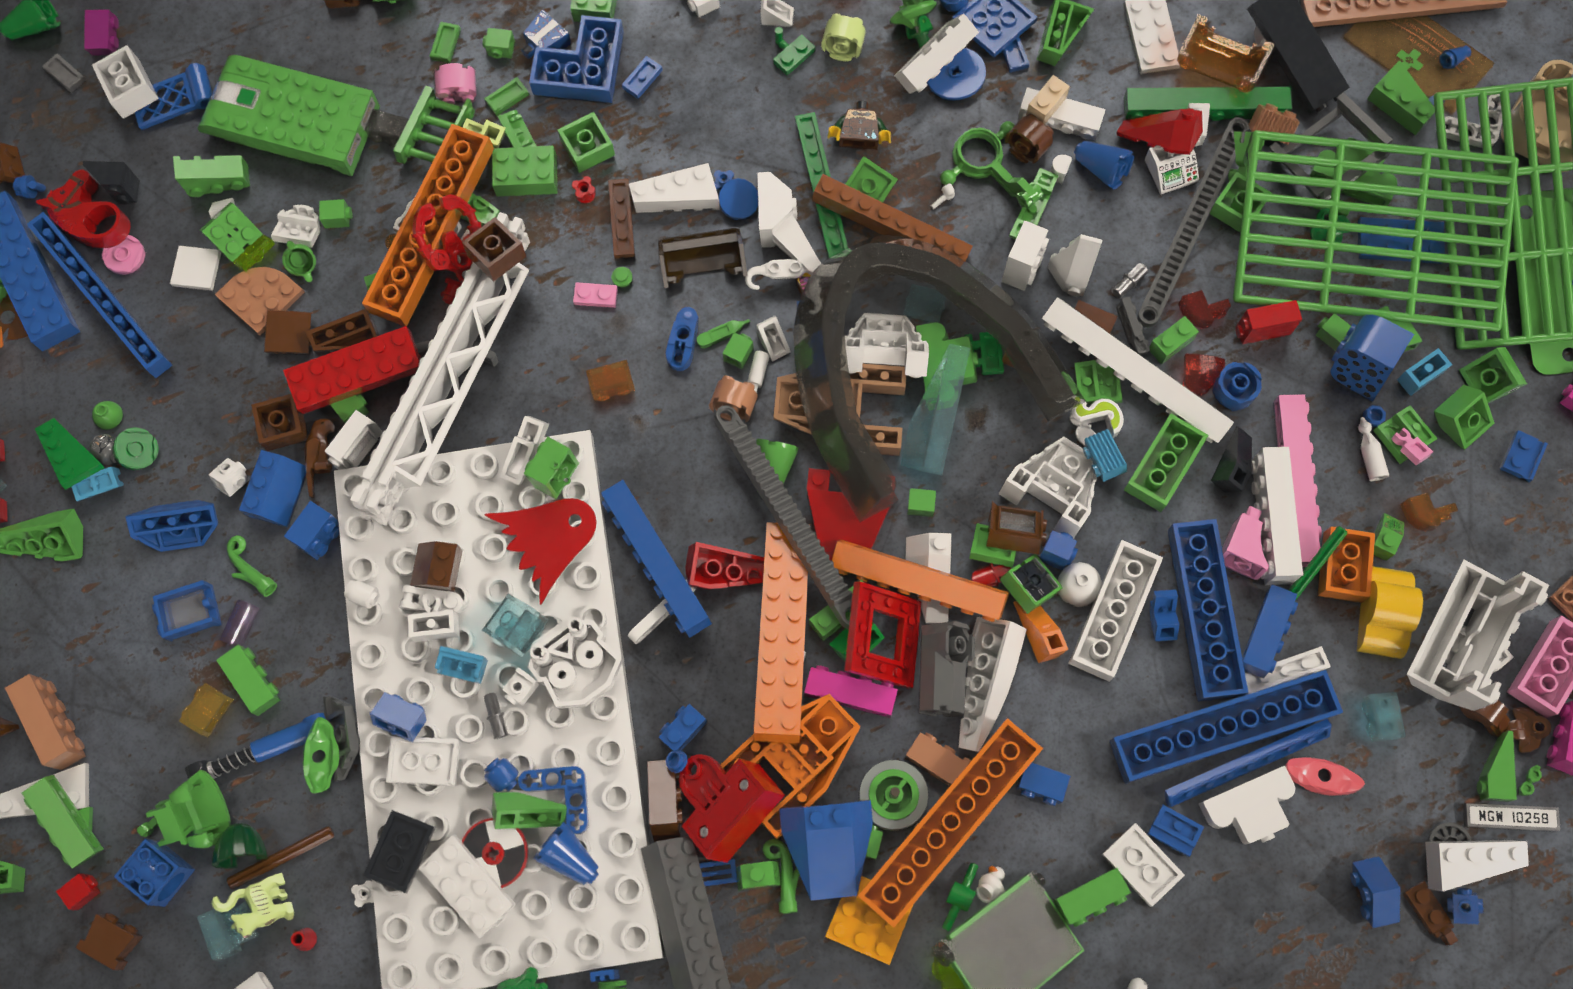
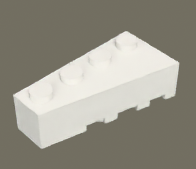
M708 163L629 184L636 213L663 212V210L682 211V209L703 211V209L709 208L720 210L719 198Z

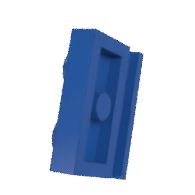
M1520 430L1516 431L1500 469L1518 478H1524L1527 482H1531L1548 443H1542L1538 441L1539 439Z
M1161 805L1147 835L1190 857L1204 826L1165 805Z

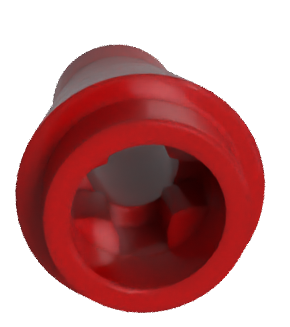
M307 927L298 930L291 936V943L301 951L311 950L317 942L315 931Z

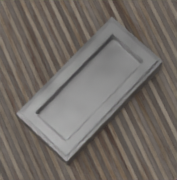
M58 53L42 66L71 93L86 81L84 76Z

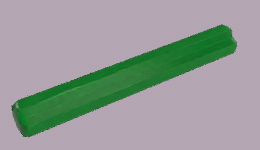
M1337 526L1304 569L1303 576L1296 580L1288 590L1297 594L1296 600L1348 532L1343 527Z

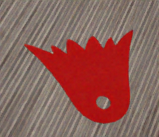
M575 498L561 499L518 511L484 514L496 522L509 525V527L502 530V533L517 535L506 549L515 552L525 551L519 564L520 570L536 566L532 575V582L541 577L540 605H542L550 589L568 564L591 540L597 524L596 515L590 505ZM574 514L579 515L582 519L581 524L577 527H572L569 524V518Z

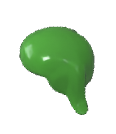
M288 241V248L283 252L282 256L285 269L295 276H302L307 282H311V272L316 266V257L313 251L307 245Z

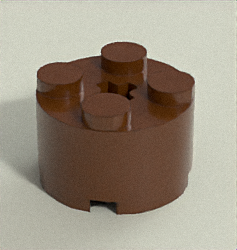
M1030 113L1022 117L1006 134L1005 143H1009L1011 147L1009 151L1016 159L1023 163L1031 161L1034 164L1052 146L1054 131Z

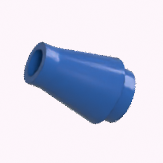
M1465 45L1443 51L1439 58L1441 66L1445 69H1454L1471 55V49Z

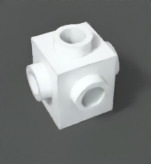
M229 458L209 474L215 487L229 497L249 481L245 473L246 468L237 461L235 463Z

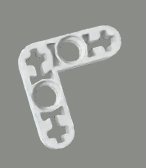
M1500 94L1490 95L1487 99L1489 117L1496 120L1495 125L1490 124L1492 146L1498 140L1502 125ZM1493 101H1497V105H1498L1495 110H1492V109L1494 108V105H1495V102H1493ZM1449 116L1444 117L1445 124L1449 128V130L1446 129V138L1460 142L1459 128L1458 130L1456 129L1458 127V119ZM1467 121L1468 129L1472 133V136L1469 137V145L1483 148L1481 126Z

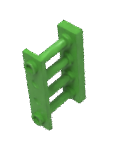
M425 86L393 150L397 162L405 164L408 157L410 158L411 156L433 162L436 155L413 147L416 141L419 140L441 146L444 139L421 132L423 126L428 123L449 130L451 124L463 127L466 118L472 120L475 110L471 99L467 98L463 107L438 100L434 89ZM436 107L459 115L456 122L452 123L429 116V114Z

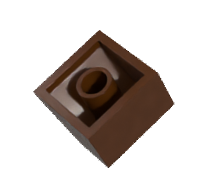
M439 541L419 543L410 586L455 592L463 550L458 544Z

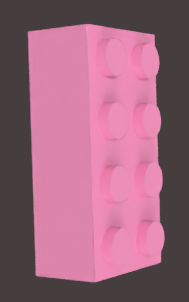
M1559 616L1548 623L1507 693L1545 718L1557 715L1573 690V623L1563 616Z

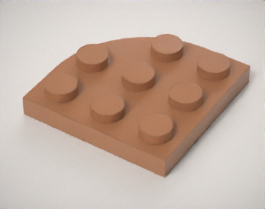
M256 267L242 271L234 276L215 295L261 336L266 331L267 311H286L305 292L281 271L268 267Z

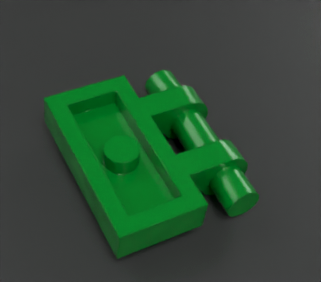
M1000 331L979 333V341H973L972 334L964 335V337H969L973 353L974 350L980 349L981 358H978L979 365H975V367L982 368V375L1004 373Z

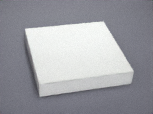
M179 246L170 284L174 287L213 291L221 252L215 249Z

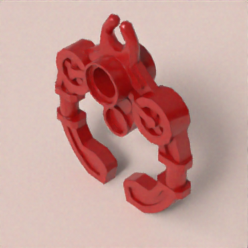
M452 194L439 198L442 210L451 211L457 208L462 213V216H467L470 223L467 228L470 234H467L463 241L481 228L482 224L480 221L478 222L474 213L476 209L472 208L465 200ZM431 203L420 206L414 216L413 234H411L419 247L417 248L418 252L426 260V264L431 270L445 269L455 272L458 280L463 283L462 273L470 270L473 261L467 256L462 240L454 231L445 232L442 235L443 250H433L431 243L426 244L423 234H426L425 222L433 219L436 210ZM458 255H459V257H460V259H461V262H460V263L458 262V259H457Z

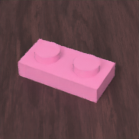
M576 283L574 305L615 308L617 285Z

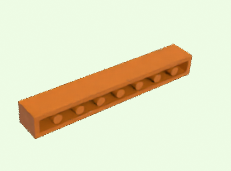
M844 540L837 541L832 558L834 568L838 569L840 574L848 575V572L856 574V578L859 580L862 579L868 582L871 579L877 581L878 586L884 588L893 586L898 588V592L910 595L912 592L918 594L919 599L929 602L934 599L940 601L939 605L947 608L956 606L961 608V612L973 615L975 612L981 614L982 619L995 622V619H1001L1009 592Z

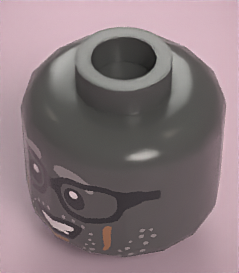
M109 434L97 435L91 440L89 445L90 453L103 465L118 463L113 454L115 438Z

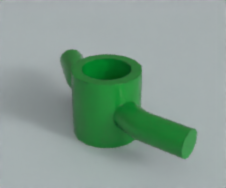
M970 863L962 884L955 881L947 896L946 902L952 905L942 926L947 931H951L960 909L967 912L971 906L976 891L971 889L970 886L978 870L977 864Z

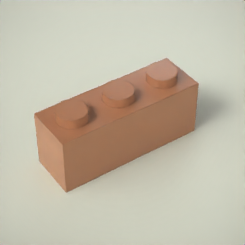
M920 732L905 758L950 787L971 760L966 757L963 759L955 755L956 751L947 745L942 747L936 743L937 739L927 732L925 735Z

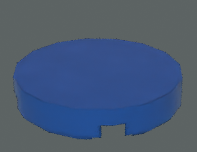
M745 179L729 180L719 192L720 209L726 216L734 220L749 218L755 213L759 205L757 189L751 182Z

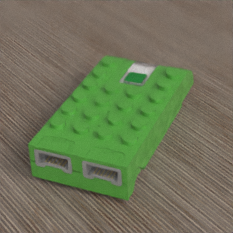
M230 55L226 60L199 123L198 131L223 138L226 141L312 164L316 163L331 167L342 174L353 176L380 105L372 90L243 56Z

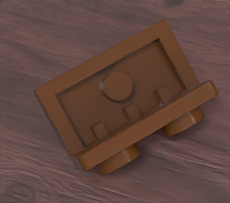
M0 142V183L3 181L14 183L16 177L25 175L18 147Z

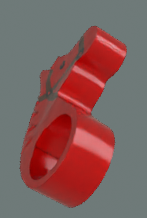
M83 169L75 171L62 187L53 191L50 190L47 198L36 201L70 237L90 247H115L122 243L130 232L128 217L115 204L111 202H92L91 196L97 191L99 184L89 172ZM116 215V221L110 230L102 234H94L96 233V226L104 218Z

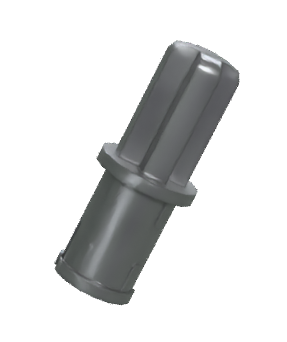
M1139 263L1128 274H1124L1123 279L1111 289L1113 295L1121 299L1132 287L1135 288L1137 282L1148 272L1147 267Z
M486 694L484 701L489 715L487 720L490 722L494 739L508 736L503 718L505 714L504 712L501 713L496 694Z

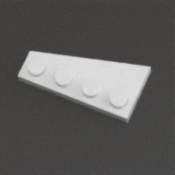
M88 763L53 774L77 810L89 807ZM39 780L1 793L0 819L36 815L32 809L26 806L22 792Z

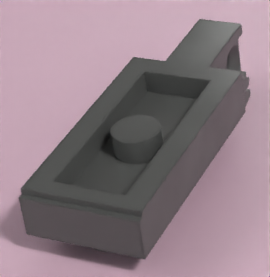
M1130 297L1123 298L1116 308L1128 343L1132 344L1133 350L1139 355L1148 354L1150 351L1149 343L1144 339L1143 327L1138 322L1135 304L1131 302Z

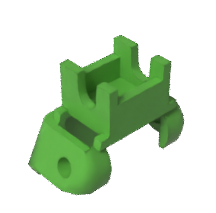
M203 770L196 772L168 795L170 799L160 801L155 805V809L149 810L146 813L147 818L155 816L164 839L158 842L159 847L180 841L181 845L188 843L189 847L209 848L215 846L221 834L227 827L231 826L230 814L224 797L212 776ZM191 831L193 832V834H197L190 837H186Z

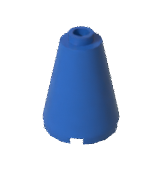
M1089 141L1079 143L1074 151L1075 159L1112 189H1117L1123 183L1120 179L1123 175H1128L1134 160V156L1131 155L1133 151Z
M564 822L555 829L541 846V851L537 852L533 857L536 862L582 885H585L587 882L591 885L599 875L597 872L599 866Z

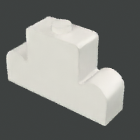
M1283 766L1201 802L1199 807L1211 827L1219 829L1232 823L1243 844L1253 843L1259 839L1263 843L1275 838L1273 833L1289 826V822L1279 802L1287 800L1294 795L1295 785L1286 767Z

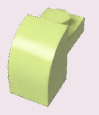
M466 118L463 125L465 129L488 136L494 148H499L505 134V127L488 120L482 125Z

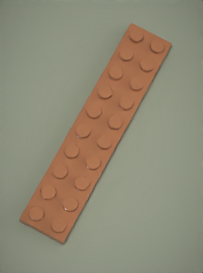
M1300 0L1302 8L1313 27L1503 8L1507 4V0Z

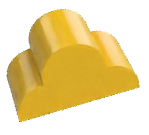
M1373 566L1371 595L1360 606L1357 652L1402 659L1406 655L1412 632L1416 630L1420 622L1423 608L1422 591L1420 588L1415 587V577L1412 572Z

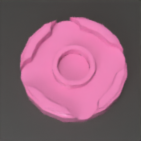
M128 235L122 243L115 247L103 248L102 259L106 267L119 275L133 273L140 268L145 258L143 245L131 235Z

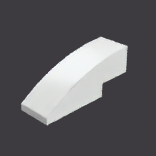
M531 416L524 417L518 436H515L500 478L518 485L522 484L526 477L524 474L525 467L537 454V448L545 437L549 423Z

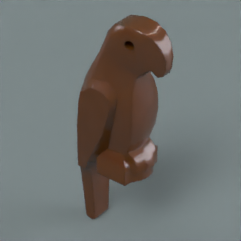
M319 419L314 422L305 444L306 479L308 493L311 498L315 497L314 474H325L332 471V464L328 461L329 456L324 452L329 446L327 435L330 432H335L333 422L328 419Z

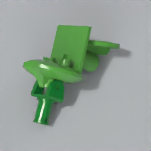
M902 0L904 5L899 7L900 10L892 16L889 22L890 24L906 25L908 39H917L921 49L929 41V31L933 30L929 18L925 15L929 14L937 3L933 0Z

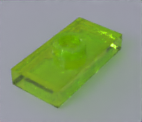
M262 234L233 263L241 270L247 272L255 263L263 259L264 255L275 245V242Z

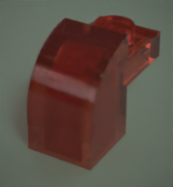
M1202 290L1182 296L1178 303L1183 317L1186 316L1197 328H1209L1214 319L1218 320L1225 317L1231 307L1228 299L1208 305Z

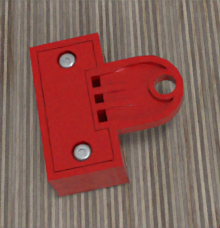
M697 754L687 760V764L679 776L680 788L683 794L696 809L682 825V828L706 859L725 863L733 857L785 796L759 764L740 758L726 773L721 765L711 756ZM696 764L697 772L692 775L691 769Z

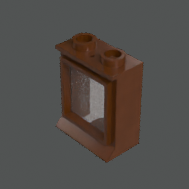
M992 501L988 518L989 534L986 546L1039 554L1040 547L1045 546L1047 536L1046 533H1043L1046 531L1047 520L1043 519L1044 510L1038 512L997 506Z

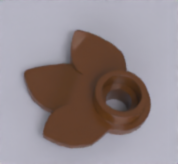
M1525 707L1513 709V715L1516 720L1509 722L1503 732L1513 731V738L1520 740L1519 752L1527 753L1536 750L1540 746L1541 739L1547 737L1551 732L1549 720L1543 716H1536L1531 709ZM1541 723L1544 729L1542 731H1537L1535 729V724Z

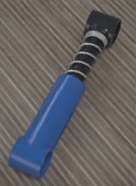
M324 713L310 715L300 723L250 743L249 748H243L240 752L235 751V754L226 755L222 759L217 758L215 762H208L207 760L194 762L185 767L187 777L189 779L199 770H203L215 779L217 776H221L223 772L229 773L231 769H238L240 765L246 766L250 761L260 763L302 746L306 742L314 720L317 717L326 719Z

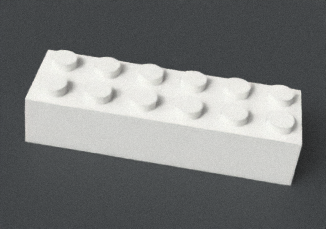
M1263 447L1252 459L1251 474L1254 477L1252 493L1256 496L1254 508L1262 511L1259 521L1263 522L1261 546L1264 557L1269 565L1268 570L1261 578L1264 579L1265 585H1291L1303 576L1290 450L1289 447Z
M1121 540L1112 557L1100 591L1092 605L1068 664L1109 682L1115 677L1163 557Z

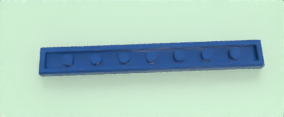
M1325 719L1165 790V802L1168 807H1173L1330 737L1332 724L1328 719Z

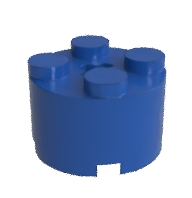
M1232 362L1225 366L1215 380L1212 390L1213 394L1222 406L1231 411L1244 409L1255 400L1261 391V374L1249 363Z

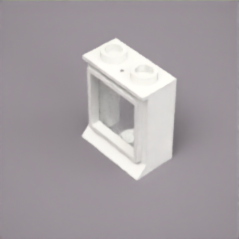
M355 410L324 452L330 457L328 461L334 464V467L338 470L358 467L383 432L374 421Z

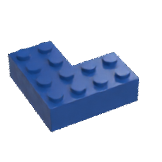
M582 15L575 51L536 47L529 81L533 95L612 103L624 34L621 19Z

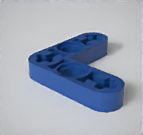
M569 766L527 770L520 774L518 784L526 792L565 789L566 824L574 834L578 835L583 834L588 829L586 775L581 768ZM565 771V776H572L573 771H576L578 775H581V778L577 779V783L567 779L565 780L566 785H562L563 776L561 772ZM550 773L558 775V782L553 786H549L546 783V777ZM538 774H542L541 782L543 787H539V782L531 783L529 788L528 785L523 784V781L527 780L529 775L532 779H540ZM574 794H580L583 798L582 804L578 807H573L570 803V798ZM584 809L583 814L579 813V820L584 821V825L580 826V830H576V827L572 826V822L576 821V814H571L570 811Z

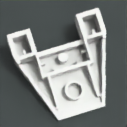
M864 313L856 322L855 328L849 330V335H845L842 338L840 371L847 373L862 372L863 363L905 366V375L913 378L926 377L929 346L926 341L921 340L922 335L914 331L915 326L907 316Z
M1062 437L1046 447L1041 453L1035 454L1028 461L1017 465L1005 481L999 495L1018 505L1025 493H1030L1062 514L1054 530L1059 533H1068L1074 539L1091 513V501L1094 496V485L1097 477L1092 469L1093 462L1091 458H1086L1080 446Z

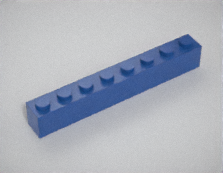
M624 480L601 492L605 499L602 501L603 506L608 513L610 511L613 512L615 517L611 519L617 529L622 528L625 534L622 537L628 547L633 545L635 551L632 553L637 562L641 563L643 561L646 566L643 571L648 580L654 579L657 585L653 588L659 598L665 597L667 603L664 606L670 616L676 615L678 621L675 624L681 634L686 632L690 638L710 626L712 623Z

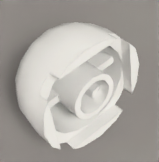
M1072 563L1064 568L1058 577V582L1062 585V589L1058 594L1063 601L1075 605V607L1088 606L1095 601L1102 585L1100 574L1087 563Z

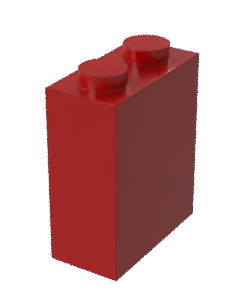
M1297 300L1246 310L1235 328L1236 335L1241 339V343L1247 344L1291 335L1302 321Z

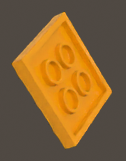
M861 876L857 896L841 897L825 937L890 965L913 905L893 928L858 897L860 892L871 881Z

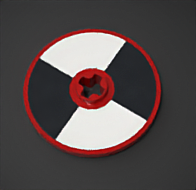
M489 818L473 825L462 839L464 846L501 888L515 882L527 865L528 844L519 828L494 829L493 818ZM492 847L494 850L499 851V854L496 855V860L494 857H489Z

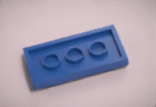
M1360 217L1358 220V224L1415 230V220ZM1424 221L1423 231L1444 233V222ZM1358 232V245L1412 250L1414 238ZM1422 239L1421 252L1445 254V242ZM1359 253V259L1411 262V259ZM1420 260V262H1424V263H1440V264L1443 263V262H1434V261Z

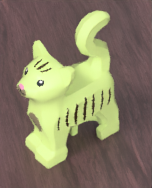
M282 873L269 876L258 883L249 885L245 889H238L232 892L226 903H221L217 896L213 897L211 902L212 907L216 911L226 912L235 906L238 898H245L251 913L231 915V920L234 921L231 929H236L237 933L241 934L244 938L250 937L256 928L269 926L283 917L291 920L294 916L291 902L273 904L272 901L277 898L281 901L287 899L285 889H279V886L285 884Z

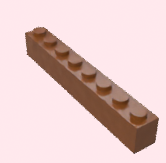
M825 174L822 175L814 190L813 202L958 272H961L973 247Z

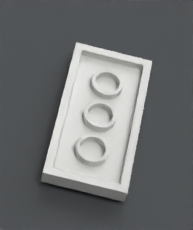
M1125 0L1124 8L1140 74L1179 69L1181 62L1166 1Z
M456 835L448 838L419 867L479 938L483 937L515 905L512 899Z

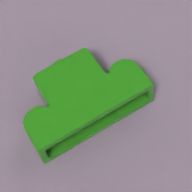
M1345 148L1344 160L1360 162L1374 151ZM1324 150L1320 152L1318 157L1335 159L1336 153L1331 150ZM1312 165L1309 176L1333 179L1334 168ZM1343 169L1342 175L1349 169ZM1367 171L1354 181L1397 186L1398 183L1397 178L1391 173L1380 174V172ZM1346 189L1340 191L1343 194L1373 205L1388 206L1393 198V194Z
M938 322L918 325L916 330L922 335L921 340L926 341L929 346L927 376H923L927 405L930 411L953 407L957 402V394L954 387L977 382L975 365H979L977 352L973 353L969 337L948 340L949 337L944 326Z

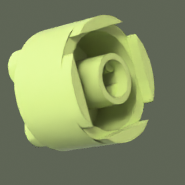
M833 14L827 22L821 46L823 51L827 50L830 53V57L840 61H851L852 57H859L866 33L863 21L857 17L851 18L840 14Z

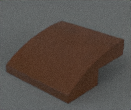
M267 311L264 352L308 355L310 341L306 331L310 330L311 312Z

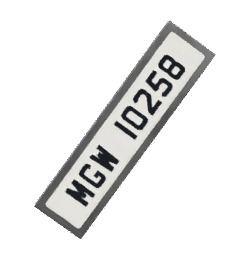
M1463 804L1465 827L1560 831L1558 807Z

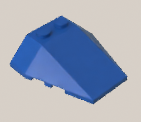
M871 800L809 807L780 808L781 832L810 900L857 896L873 826Z

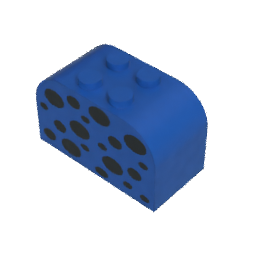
M1364 315L1357 325L1352 324L1346 337L1338 346L1331 359L1334 361L1331 375L1336 381L1373 402L1414 334L1380 316Z

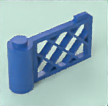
M192 63L186 68L184 73L153 84L152 86L156 94L162 88L167 90L162 98L157 99L160 102L155 110L150 109V104L135 112L138 126L143 130L192 110L206 109L213 91L205 66L199 63ZM184 81L181 91L174 89L178 82ZM172 92L178 94L174 103L167 101ZM183 97L188 98L190 104L183 107L179 106ZM165 104L172 106L168 113H160ZM146 111L153 113L150 120L143 121Z

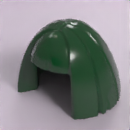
M237 823L227 827L216 843L212 857V866L220 869L238 868L237 857L244 856L245 854L247 856L256 855L257 860H266L267 851L260 834L255 828L244 823Z

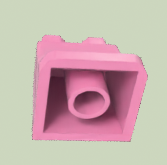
M1249 506L1246 513H1242L1233 523L1222 547L1226 568L1250 579L1258 580L1268 570L1269 565L1264 557L1261 546L1263 522L1259 521L1262 511Z

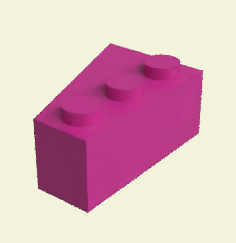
M1573 701L1565 703L1560 710V723L1553 732L1555 739L1553 745L1547 751V765L1573 776Z

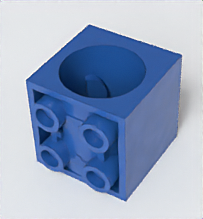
M144 839L114 875V878L147 905L165 907L196 869L168 846L163 845L159 847V841Z

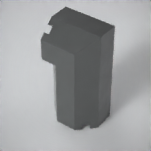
M952 621L921 626L919 714L937 716L938 714L943 715V717L964 715L966 667L968 666L967 662L975 658V638L973 635L968 634L967 630L969 627L967 624Z

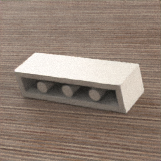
M1026 89L1018 115L1019 119L1026 116L1028 105L1038 94V90ZM1066 99L1046 122L1045 126L1061 130L1066 134L1079 135L1084 139L1096 140L1105 109Z

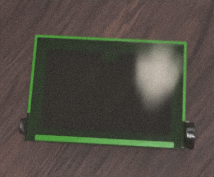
M1031 871L938 941L932 947V952L941 965L945 967L950 964L952 965L966 989H1039L1079 956L1084 949L1042 887L1046 884L1045 878L1040 873L1034 875Z

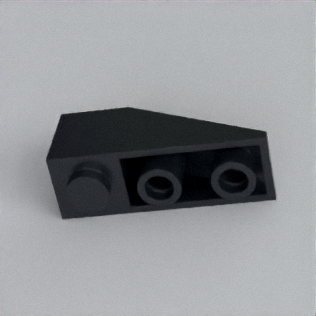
M1236 426L1211 479L1224 492H1242L1251 475L1252 437L1239 426Z

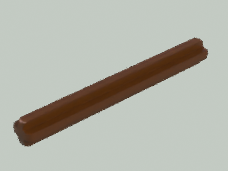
M327 826L268 856L266 860H261L226 879L229 888L235 889L332 839L334 832L331 827Z

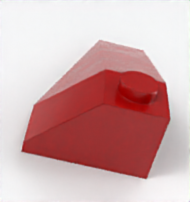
M1187 108L1125 120L1117 130V136L1135 142L1143 140L1148 142V146H1161L1168 153L1190 155L1203 133L1202 111Z
M695 542L688 547L685 565L688 585L710 590L763 583L765 557Z

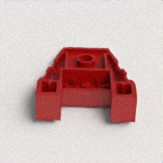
M809 468L807 499L816 538L820 540V545L825 548V553L829 555L830 561H832L837 541L840 540L870 549L873 548L893 503L895 476L874 474L872 495L829 491L831 470Z

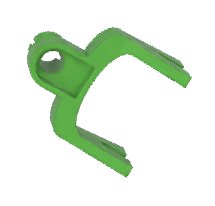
M1234 131L1235 162L1239 169H1230L1228 174L1229 181L1236 172L1247 178L1253 132H1245V140L1241 143L1242 132ZM1260 139L1259 151H1262L1265 140Z

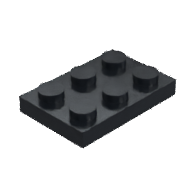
M392 810L363 876L407 894L436 827Z

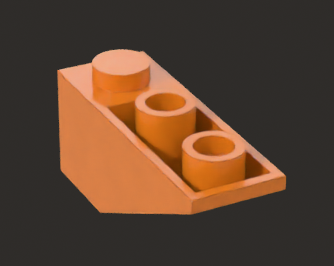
M1017 601L1013 602L1023 627L1027 629L1026 635L1038 663L1055 659L1068 650L1060 628L1041 606L1027 614Z

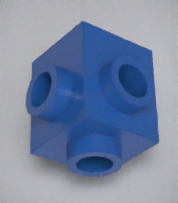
M1457 888V892H1452V898H1447L1448 912L1453 913V922L1458 924H1479V913H1483V900L1478 899L1477 893L1472 892V889ZM1463 903L1469 904L1466 908L1461 907Z

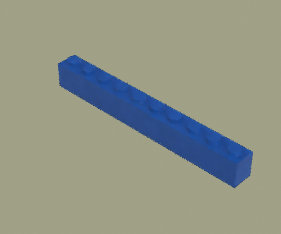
M42 212L27 223V226L151 375L157 378L173 366L50 217Z

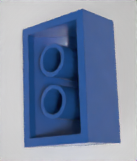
M261 450L239 510L247 517L288 527L306 478L305 465L282 455Z

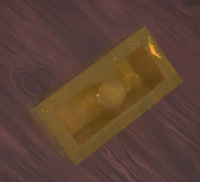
M204 683L203 686L196 690L195 698L191 704L182 711V717L179 722L200 735L209 737L234 699L215 687Z

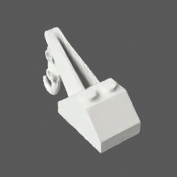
M771 172L758 173L761 248L777 245L791 259L772 260L764 265L752 267L747 271L748 276H745L746 284L749 288L758 290L760 287L751 282L752 276L757 274L771 279L799 278L804 273L818 276L822 272V264L796 221L797 205L796 198H792V190Z

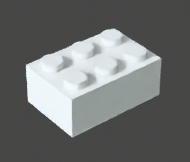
M128 45L92 64L110 104L122 118L159 99L140 60Z
M1024 221L1008 256L1002 278L1003 283L1025 291L1027 284L1032 285L1049 239L1046 238L1047 229Z

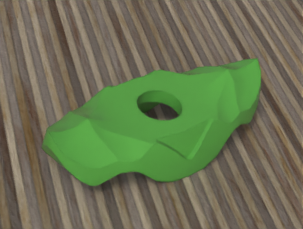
M317 717L314 720L303 749V773L307 785L313 794L324 792L330 787L331 778L339 764V748L334 737L333 727L328 720L322 717ZM317 750H322L325 753L324 759L320 762H314L312 759L313 753Z

